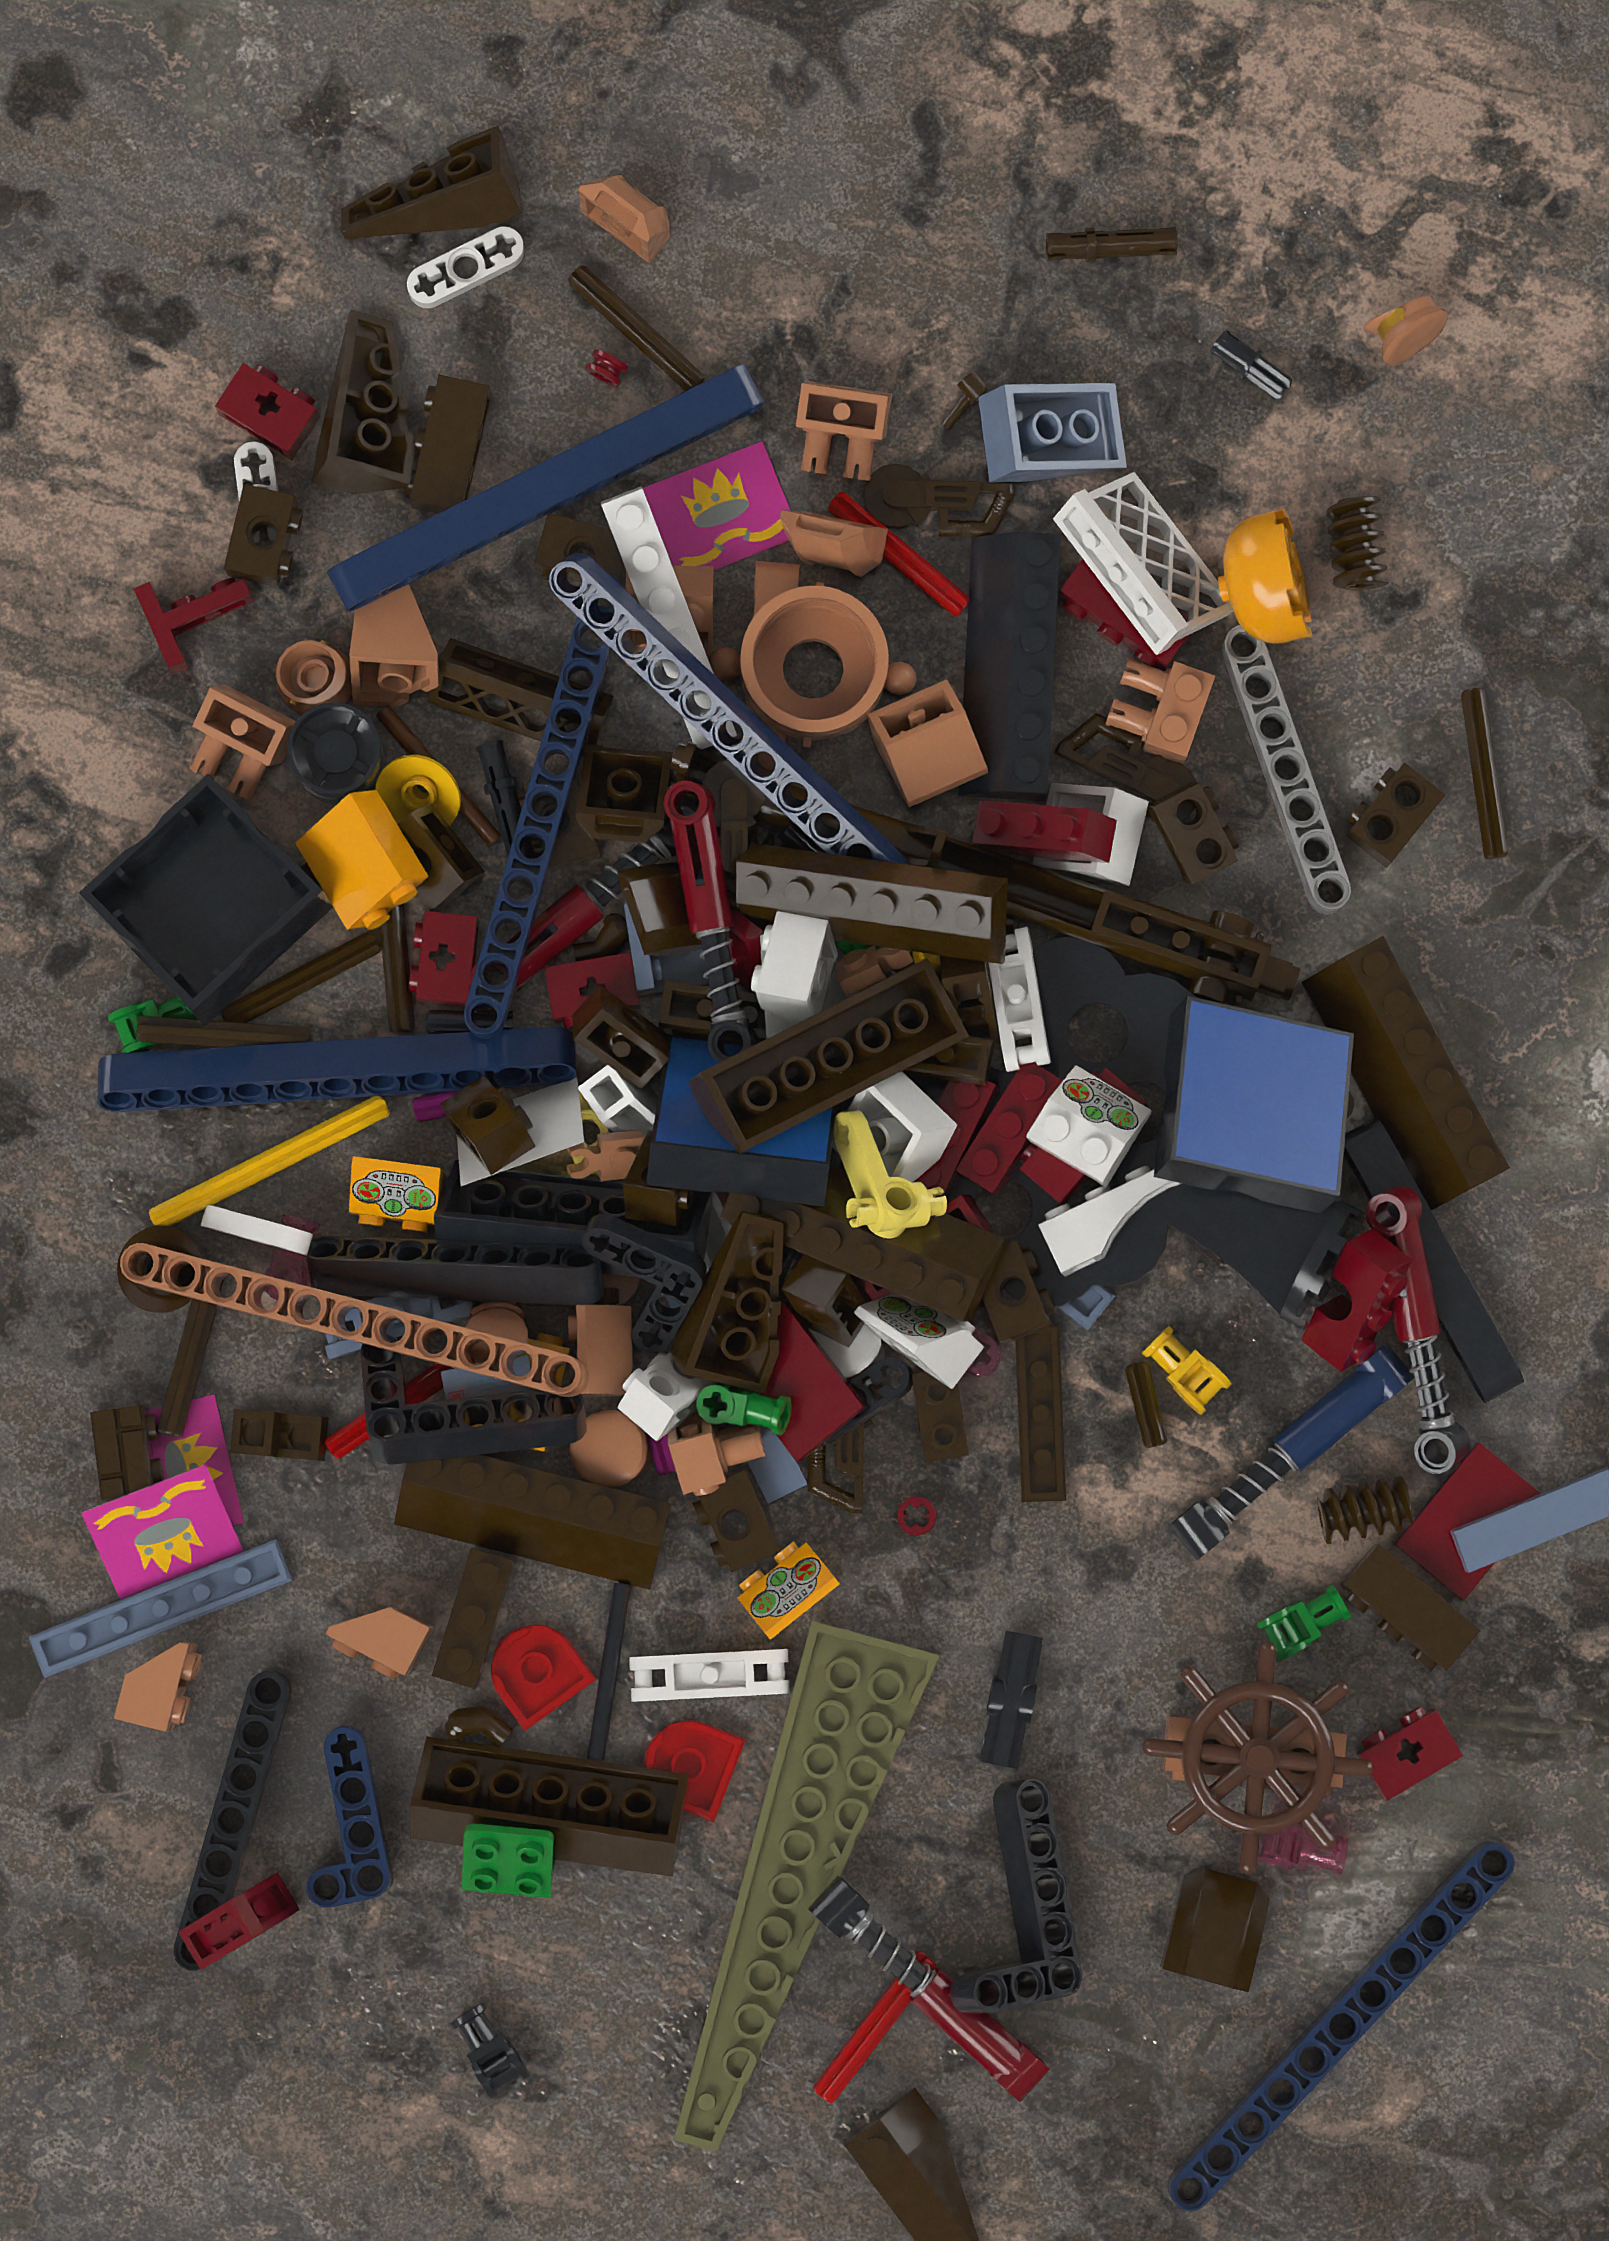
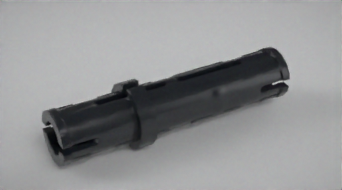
M497 740L476 747V750L479 753L487 782L483 786L486 795L491 796L500 834L508 857L521 814V806L516 792V787L519 786L517 777H512L504 749V741ZM527 839L521 847V853L528 859H535L530 839Z

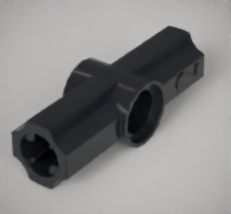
M1005 1630L997 1676H993L986 1715H989L981 1750V1762L1018 1769L1026 1724L1031 1721L1035 1703L1037 1684H1034L1040 1661L1042 1637Z

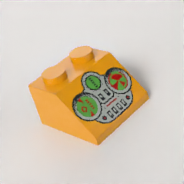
M353 1156L349 1213L359 1216L358 1224L384 1227L385 1220L402 1222V1230L428 1233L429 1225L435 1226L434 1213L445 1187L446 1174L441 1168Z
M793 1541L773 1557L779 1565L766 1575L758 1569L739 1585L744 1593L737 1597L770 1640L840 1584L807 1542L799 1548Z

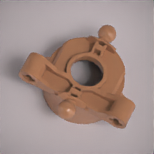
M756 561L753 599H755L754 617L745 632L741 654L733 648L721 647L712 653L709 663L714 675L719 680L730 681L740 676L742 691L747 700L746 706L784 742L787 735L803 739V748H811V740H824L842 734L845 735L859 727L868 718V714L874 711L880 701L884 688L897 696L906 695L913 690L917 681L916 672L912 666L905 662H893L888 665V646L883 630L876 617L862 602L846 592L824 586V582H816V586L798 587L800 564ZM816 641L827 644L836 651L842 662L843 675L841 682L833 692L821 698L810 699L800 696L790 689L784 679L783 665L786 656L794 647L803 642ZM758 752L759 763L766 769H775L776 763L772 755L768 752Z

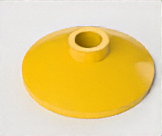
M404 755L395 758L383 768L377 779L376 790L397 824L410 812L431 803L449 826L459 813L461 794L455 778L442 764L429 757ZM417 785L423 786L428 793L420 791Z

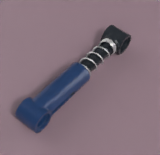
M1387 1343L1376 1350L1367 1361L1357 1366L1353 1370L1354 1372L1310 1409L1273 1438L1275 1449L1268 1448V1455L1261 1461H1253V1467L1245 1474H1238V1480L1230 1487H1222V1493L1217 1498L1215 1496L1210 1497L1208 1501L1200 1499L1168 1526L1196 1560L1203 1557L1229 1535L1230 1531L1228 1528L1234 1520H1238L1237 1515L1247 1506L1253 1507V1501L1261 1494H1269L1268 1489L1278 1480L1284 1481L1283 1476L1291 1469L1293 1471L1297 1469L1299 1472L1304 1471L1365 1417L1414 1379V1374L1409 1372V1368Z

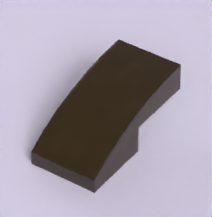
M234 1409L230 1453L325 1461V1440L327 1438L329 1417Z

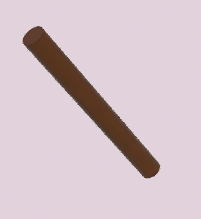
M389 705L377 713L376 717L409 755L426 756L437 761ZM458 785L461 794L459 813L489 847L502 837L500 832Z

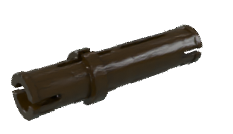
M1094 227L1085 228L1084 232L1046 233L1047 261L1085 259L1086 263L1095 262L1096 258L1177 255L1178 249L1176 227L1117 231H1095Z

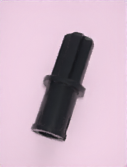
M1229 330L1224 331L1218 337L1210 350V353L1218 356L1240 372V379L1245 380L1248 378L1275 399H1281L1291 387L1292 378L1262 357L1264 353L1262 350L1255 352L1232 335Z
M476 1010L473 1015V1023L479 1028L491 1027L497 1019L496 1011ZM427 1011L426 1032L428 1034L471 1032L465 1023L464 1011ZM509 1011L503 1030L513 1029V1011Z

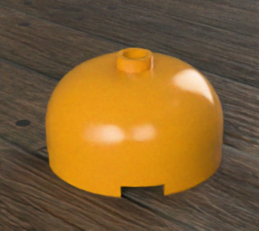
M1285 508L1250 516L1241 521L1232 530L1224 547V575L1218 577L1222 601H1230L1234 615L1241 627L1257 640L1273 644L1312 637L1311 628L1306 624L1311 622L1312 619L1301 558L1298 557L1296 545L1294 542H1291L1290 536L1294 535V531Z

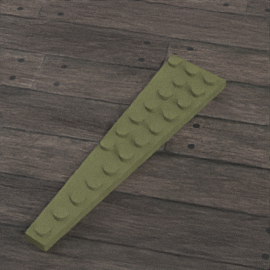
M811 1621L673 2140L717 2152L820 1923V1920L808 1908L837 1876H841L940 1655Z

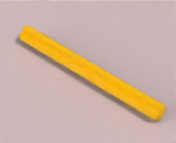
M373 1096L151 1208L149 1216L154 1226H172L206 1209V1205L212 1206L388 1117L390 1110L382 1096Z

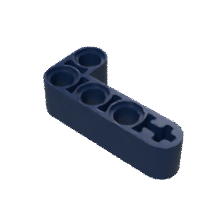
M342 1726L332 1730L324 1742V1753L346 1862L321 1867L309 1876L306 1883V1893L315 1905L322 1908L376 1898L390 1888L393 1880L367 1741L364 1734L352 1726ZM341 1734H346L348 1740L356 1741L357 1748L350 1751L351 1763L355 1764L361 1761L363 1770H350L340 1775L338 1774L337 1766H346L344 1753L336 1752L334 1749V1744L341 1741ZM350 1777L360 1779L366 1787V1794L360 1802H351L344 1797L342 1787L344 1782ZM358 1821H365L374 1829L373 1842L368 1846L356 1844L351 1837V1829ZM373 1865L381 1870L383 1882L378 1889L369 1890L361 1884L360 1872L364 1866ZM330 1874L338 1880L339 1892L335 1898L326 1899L317 1892L316 1882L321 1875Z

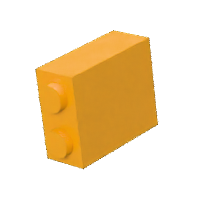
M377 790L349 793L295 842L347 930L361 927L372 930L381 926L390 918L388 912L396 905H401L411 900L418 893L416 887L429 877Z

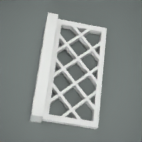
M1135 472L1089 493L1084 489L1073 494L1053 518L1156 655L1168 650L1175 641L1232 614L1233 609L1230 601H1222L1217 579ZM1128 488L1137 500L1138 507L1121 501L1123 490ZM1098 505L1111 510L1110 520H1108ZM1120 514L1138 520L1137 530L1121 525ZM1147 524L1158 528L1164 536V541L1147 535ZM1124 539L1136 543V554L1133 553ZM1146 548L1162 553L1163 564L1147 559ZM1173 558L1183 561L1189 568L1190 575L1173 569ZM1149 573L1162 577V588L1159 587ZM1172 582L1188 587L1189 598L1173 593ZM1199 592L1209 595L1218 607L1212 608L1199 603ZM1175 607L1188 611V622L1185 621Z

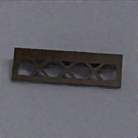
M450 638L438 659L439 686L430 690L428 702L541 741L546 724L539 726L530 723L523 711L535 708L543 711L548 719L560 676ZM447 677L461 682L467 694L457 697L441 691L444 678ZM569 680V685L575 690L582 691L589 688ZM600 691L590 726L591 730L585 744L597 745L602 725L612 705L613 695ZM490 693L501 696L508 708L501 711L491 709L482 697ZM565 713L558 719L557 727L561 731L567 732L564 726L573 722L581 724V718L575 713Z

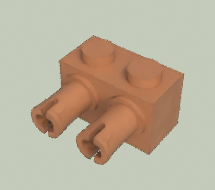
M812 381L802 383L796 427L803 428L802 430L806 431V439L800 470L813 471L816 458L815 473L828 474L827 467L832 435L839 433L845 434V437L849 438L843 477H856L857 464H859L858 479L870 480L875 442H879L887 435L893 394Z
M1129 658L1120 684L1156 695V700L1159 701L1157 709L1153 708L1150 712L1114 698L1105 725H1111L1142 736L1141 741L1145 742L1142 751L1155 756L1161 755V758L1183 765L1215 675L1174 661L1171 669L1167 667L1166 671Z
M227 685L210 687L192 727L202 731L205 737L189 769L195 773L201 771L200 775L203 777L209 774L215 779L217 770L230 746L240 751L243 757L227 788L233 793L239 791V796L252 800L266 767L284 762L288 753L289 735L296 721Z
M695 1413L668 1433V1446L683 1495L693 1492L696 1496L712 1493L719 1489V1484L726 1482L725 1472L729 1471V1466L766 1456L760 1426L734 1425L719 1429V1426H714V1424L704 1421L699 1413Z

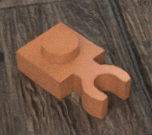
M871 946L865 950L856 949L846 954L840 962L835 964L838 982L846 997L885 979V972L891 969H900L912 963L913 959L909 954L911 951L886 947L876 950L875 946Z
M641 1130L597 1134V1146H589L583 1142L567 1148L571 1157L584 1156L580 1163L567 1165V1171L575 1179L585 1178L595 1170H597L601 1181L626 1179L644 1140Z

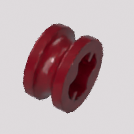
M594 349L592 353L594 361L586 364L584 367L585 371L607 385L619 387L621 383L619 375L626 373L628 366L615 356L605 351Z
M909 1497L898 1508V1524L903 1531L910 1535H924L932 1530L936 1523L937 1514L935 1507L924 1497ZM922 1504L926 1506L929 1514L924 1516L929 1518L928 1523L924 1527H921L919 1524L909 1527L904 1519L909 1517V1515L904 1514L906 1508L909 1505L915 1508L920 1507Z

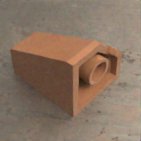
M409 584L355 610L349 654L353 705L379 707L389 705L390 707L397 708L409 701V694L419 689L428 692L439 686L438 653Z

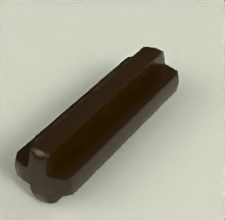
M1144 1361L1130 1364L1126 1367L1125 1372L1143 1444L1146 1448L1164 1445L1167 1443V1436L1149 1364Z

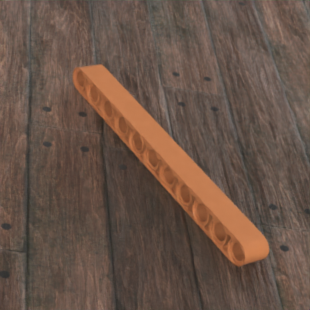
M144 1243L130 1245L121 1256L120 1267L125 1277L146 1287L563 1397L579 1395L588 1384L589 1374L586 1366L581 1361L567 1354ZM150 1254L153 1258V1268L147 1275L140 1276L137 1272V1262L143 1255ZM190 1264L194 1267L195 1278L189 1286L181 1287L178 1281V1274L184 1266ZM233 1275L237 1282L236 1291L232 1296L223 1298L219 1291L220 1284L225 1277ZM275 1286L279 1293L278 1301L274 1307L265 1309L261 1303V1296L267 1288ZM317 1297L321 1304L319 1315L315 1319L306 1320L303 1315V1306L309 1299ZM359 1308L363 1315V1322L357 1330L349 1332L345 1326V1317L349 1311ZM400 1319L404 1323L405 1333L399 1341L391 1343L386 1335L387 1328L392 1321ZM440 1330L444 1331L447 1336V1345L442 1352L433 1354L428 1346L429 1339L433 1333ZM486 1342L490 1349V1355L483 1364L475 1365L471 1360V1350L477 1343ZM528 1353L532 1358V1368L526 1375L517 1376L513 1370V1362L519 1354ZM571 1364L575 1370V1378L569 1386L561 1388L556 1383L555 1374L562 1365Z

